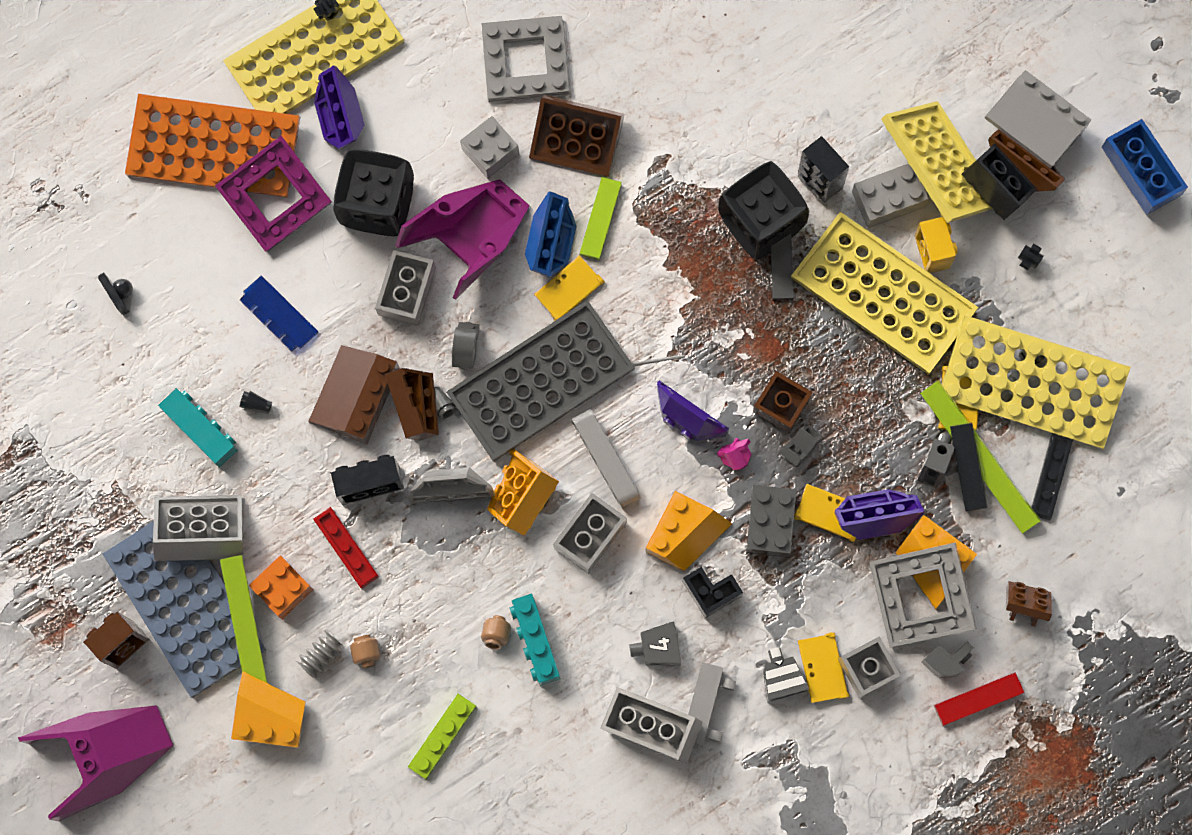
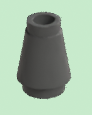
M434 387L437 416L446 419L455 413V404L440 387Z

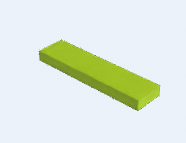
M601 177L580 249V256L600 261L622 182Z

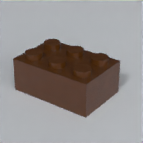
M116 612L115 614H109L103 620L104 624L98 629L94 628L91 630L83 643L100 662L118 669L150 639L133 620Z

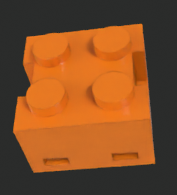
M281 555L248 585L282 620L314 590Z

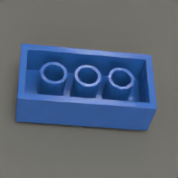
M1143 119L1111 135L1103 143L1101 148L1146 215L1179 198L1188 188Z

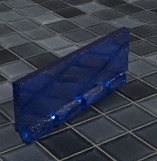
M262 275L243 291L244 295L240 298V302L250 311L254 309L252 313L264 325L271 320L267 328L278 339L284 336L281 342L291 352L297 347L301 349L319 333Z

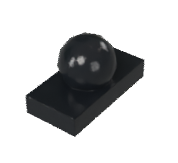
M104 272L100 274L98 279L117 310L123 316L130 311L122 299L128 298L132 294V283L121 278L112 284Z

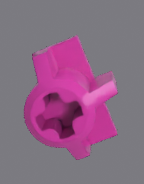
M735 438L733 443L722 446L717 454L723 464L736 471L745 468L752 455L748 448L750 440L740 441L738 438Z

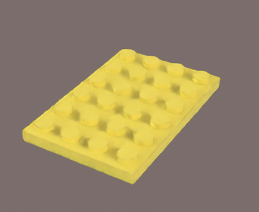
M938 101L889 113L881 118L887 131L896 142L897 147L902 151L908 164L916 173L919 181L923 184L931 200L935 203L941 216L947 223L993 209L961 175L976 159Z

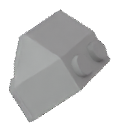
M464 465L455 466L454 469L436 467L432 471H426L406 493L410 503L495 496L492 486L470 467L467 468Z

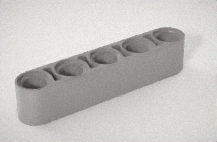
M591 409L571 419L621 509L641 499L635 485Z

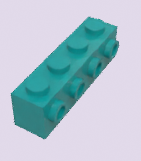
M533 594L511 600L513 606L509 607L512 618L513 620L518 619L520 627L516 628L519 639H524L527 646L523 648L526 660H531L534 667L530 669L533 681H538L539 685L542 686L560 680L561 678Z

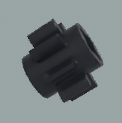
M316 0L314 2L316 7L313 10L320 20L322 18H325L327 21L331 20L339 12L337 10L339 4L336 0Z
M1034 243L1031 247L1025 245L1018 256V259L1022 261L1019 266L1027 271L1030 267L1036 269L1044 255L1040 254L1042 248Z

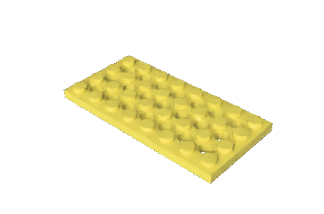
M336 0L339 4L337 10L343 12L342 17L333 18L328 21L325 18L320 20L313 10L316 6L313 5L223 61L255 110L288 114L315 97L319 83L318 76L323 72L319 69L322 63H328L330 67L333 65L337 66L342 74L348 77L404 43V39L377 0H357L360 2L357 8L349 6L354 0ZM363 16L371 18L366 24L360 22ZM319 21L326 23L322 29H317L315 25ZM347 26L354 28L350 34L343 33V29ZM305 31L309 33L306 39L298 38V35L301 32ZM378 31L382 35L378 39H372L371 34ZM335 37L336 42L329 45L326 43V39ZM284 42L291 43V47L289 49H281V45ZM357 42L364 43V47L360 50L353 48ZM312 47L319 48V52L316 55L308 53ZM271 52L274 54L271 60L263 59L266 53ZM341 52L347 54L344 60L336 59V56ZM294 58L302 59V62L297 66L291 64ZM250 63L257 64L256 69L253 71L246 70V67ZM278 68L285 70L281 76H275L274 71ZM306 73L313 75L310 81H303L302 76ZM266 79L267 84L259 87L257 86V81ZM288 84L295 85V89L291 92L284 90ZM270 95H277L278 98L275 102L270 103L267 101Z
M839 212L791 275V278L928 375L957 338L964 315L972 317L978 309L972 302L842 212ZM847 236L851 243L842 245L839 242V238ZM864 248L867 250L868 255L859 257L856 250ZM835 252L838 255V260L830 261L827 258V254ZM881 260L884 262L885 267L877 269L874 267L873 262ZM852 264L856 271L847 273L844 270V266ZM817 268H823L826 271V275L824 277H817L814 271ZM899 272L902 275V279L894 281L890 274ZM869 276L872 278L873 283L871 285H864L861 282V278ZM840 280L843 283V288H833L832 282ZM916 284L919 287V292L911 293L908 290V285ZM886 288L889 290L890 295L888 297H881L878 290ZM857 292L861 299L854 302L850 300L849 294ZM933 296L936 298L937 303L935 305H928L925 298ZM904 300L907 303V308L903 310L897 308L896 301ZM874 304L877 306L878 311L871 314L866 310V306ZM943 309H952L954 316L950 318L945 317ZM921 312L925 319L918 322L913 318V314ZM886 316H891L894 318L895 324L888 326L884 323L883 319ZM938 324L941 326L942 332L935 334L931 331L930 326ZM904 328L910 329L912 337H903L901 330ZM925 340L929 343L930 348L922 350L919 348L918 342Z
M964 315L942 386L956 403L1104 449L1131 367ZM976 336L984 338L985 343L982 348L974 347L973 339ZM998 342L1003 343L1005 346V351L1001 355H997L993 350L994 345ZM1017 349L1025 351L1026 357L1023 361H1017L1014 358V353ZM1039 355L1046 358V365L1042 368L1035 365V358ZM971 356L976 357L978 360V365L974 369H970L966 365V360ZM1058 362H1064L1067 365V370L1064 374L1056 372L1055 367ZM990 363L998 365L999 370L997 374H988L987 366ZM1080 368H1084L1088 373L1087 378L1083 381L1078 380L1076 377V372ZM1012 369L1017 370L1019 373L1018 380L1011 382L1007 377L1008 372ZM1100 375H1106L1108 378V384L1105 387H1100L1097 384V378ZM1031 376L1039 378L1040 383L1038 387L1031 388L1028 385V379ZM961 378H970L971 386L968 389L960 387L959 382ZM1053 382H1057L1060 385V391L1055 395L1049 392V385ZM984 383H988L992 387L991 393L987 396L982 395L980 392V387ZM1072 389H1078L1081 392L1079 400L1072 401L1069 394ZM1010 390L1012 392V399L1009 402L1002 401V391ZM1094 395L1100 396L1102 400L1101 405L1096 408L1090 404V399ZM1025 396H1030L1033 400V405L1028 409H1025L1021 404ZM1045 403H1051L1054 407L1050 415H1045L1042 412V406ZM1071 409L1074 412V418L1067 422L1063 419V412ZM1086 416H1092L1095 419V424L1091 428H1086L1083 424Z

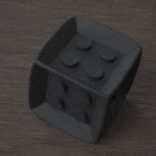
M348 149L341 164L334 194L333 211L337 221L347 228L383 236H398L401 226L406 223L413 194L414 173L409 161L386 153L363 149Z
M772 161L758 166L731 185L720 196L718 211L723 222L744 250L755 260L770 254L771 246L791 234V238L794 237L807 224L810 212L800 192L786 174Z

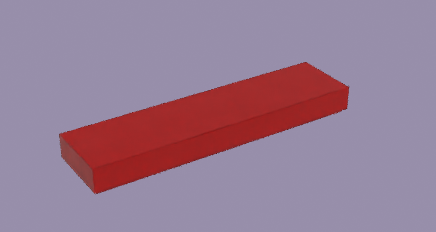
M331 507L313 518L361 589L379 578Z
M1016 672L938 703L934 705V708L942 726L1025 692Z

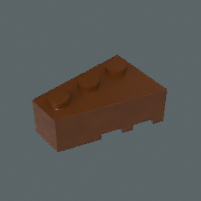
M401 368L385 374L405 438L421 441L439 435L433 373Z

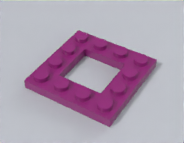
M282 136L278 137L215 185L266 253L332 203ZM279 166L302 198L269 222L247 194L246 190Z

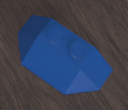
M551 191L547 193L533 215L525 250L530 270L546 277H551L568 265L577 227L569 207L568 198Z

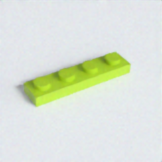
M458 693L407 767L427 780L476 708V705Z

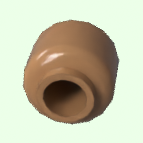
M499 615L486 619L481 633L484 645L495 650L506 646L511 633L510 623L503 616Z
M371 635L356 637L350 645L353 663L362 665V668L375 666V661L381 657L378 641L376 638H371Z

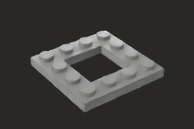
M562 16L481 23L488 102L569 94ZM544 40L547 74L507 78L504 43Z
M956 542L869 562L889 647L977 629ZM938 569L949 612L907 621L897 578Z

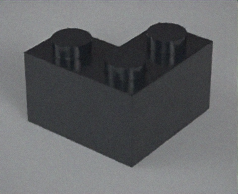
M702 566L683 577L682 580L704 618L709 617L743 595V591L732 574L713 585Z

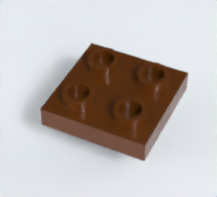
M1008 581L1006 587V610L1010 611L1009 620L1014 621L1016 614L1019 613L1030 616L1031 626L1033 627L1036 626L1038 619L1050 621L1052 615L1051 592L1041 587L1026 586L1022 582Z

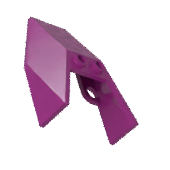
M501 179L446 194L401 226L395 246L401 248L436 238L448 247L468 266L466 274L460 278L452 297L456 300L504 252L530 205Z
M157 705L89 712L18 737L19 742L32 744L38 740L65 738L69 743L83 781L79 788L48 815L49 820L53 821L64 820L121 794L174 746Z

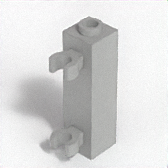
M704 662L701 664L688 715L703 722L693 749H698V746L703 747L705 738L717 742L721 741L723 732L708 729L718 687L733 691L736 683L735 680L721 677L722 667Z

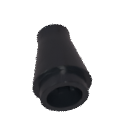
M244 391L239 407L244 408V411L269 414L272 402L252 391Z

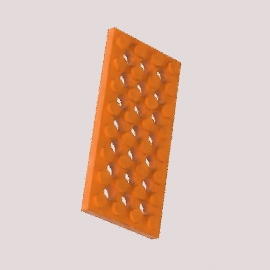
M138 94L125 174L127 176L216 188L215 185L230 175L225 173L224 170L227 164H234L235 171L253 157L248 155V149L251 146H257L259 153L276 140L271 137L274 129H281V136L295 153L301 117L299 115ZM155 112L161 114L158 122L151 121V116ZM175 115H180L181 117L178 125L171 124V118ZM194 118L201 119V124L197 128L191 127V121ZM220 121V129L213 131L211 129L212 122ZM235 123L241 124V130L238 133L231 132V127ZM255 126H260L262 129L258 136H252L251 130ZM156 132L158 135L157 140L152 143L148 142V135ZM171 135L178 137V141L174 145L168 144V138ZM191 138H197L198 144L194 148L188 147V141ZM213 140L217 141V149L214 151L208 150V143ZM236 143L238 150L233 154L229 153L228 146ZM149 152L154 153L153 161L145 162V155ZM168 155L174 156V162L171 165H165L164 159ZM187 158L194 159V165L191 168H185L184 162ZM210 160L214 161V168L211 171H206L204 168L205 163ZM279 166L274 169L275 176L272 179H266L264 176L248 188L246 192L288 198L290 181Z

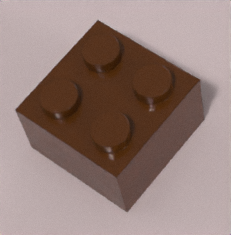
M775 371L755 403L753 413L783 431L790 433L810 401L813 392Z

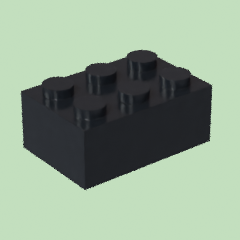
M820 136L802 151L798 177L803 184L810 186L813 195L818 200L821 199L826 203L844 188L849 165Z
M995 143L961 174L967 183L972 185L981 198L1003 220L1015 212L1037 190Z
M388 454L377 457L375 461L363 460L357 462L356 466L349 468L348 466H340L335 468V471L330 472L336 497L342 505L404 489L399 465L395 457Z

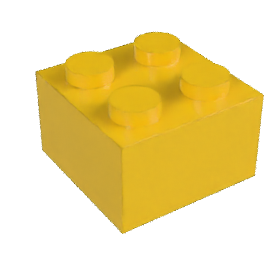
M943 217L920 222L914 235L924 270L928 273L950 269L956 254H958L956 243L951 241V226L949 223H946Z

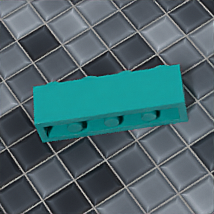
M175 388L158 406L220 468L238 451L234 446L236 441L228 433L224 436L219 431L222 427L214 419L209 421L205 417L208 413L200 405L195 407L191 403L193 398L185 390L181 393Z

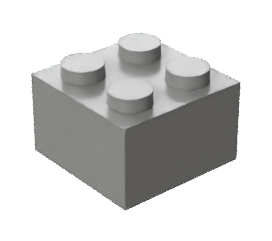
M493 116L489 117L460 140L462 150L487 179L519 155L517 143Z
M880 636L838 658L858 698L901 676Z

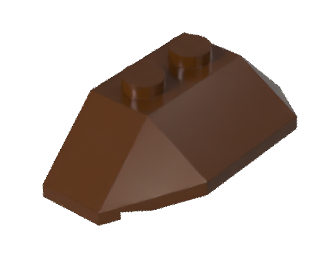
M999 129L989 137V146L991 147L995 143L1037 188L1035 192L1055 191L1064 182L1065 178L1060 175L1054 165L1050 169Z

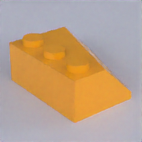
M513 449L509 453L512 456L509 465H504L502 473H504L503 480L500 484L496 485L494 490L495 496L491 497L487 510L505 526L525 536L540 511L544 508L550 495L555 491L559 481L540 465Z
M675 491L646 546V553L685 571L732 523L715 510Z
M923 515L895 553L896 555H902L956 542L963 573L977 555L925 515ZM936 569L912 575L919 588L928 597L934 609H936L945 598L939 570Z
M243 671L237 694L231 739L298 748L300 746L306 701Z

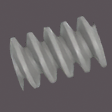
M327 629L325 630L326 638L323 636L318 637L321 642L320 644L312 642L314 650L306 648L307 657L302 654L299 655L302 662L297 663L313 678L317 677L315 670L323 671L321 664L330 665L328 657L333 660L336 659L334 651L342 653L340 647L342 644Z

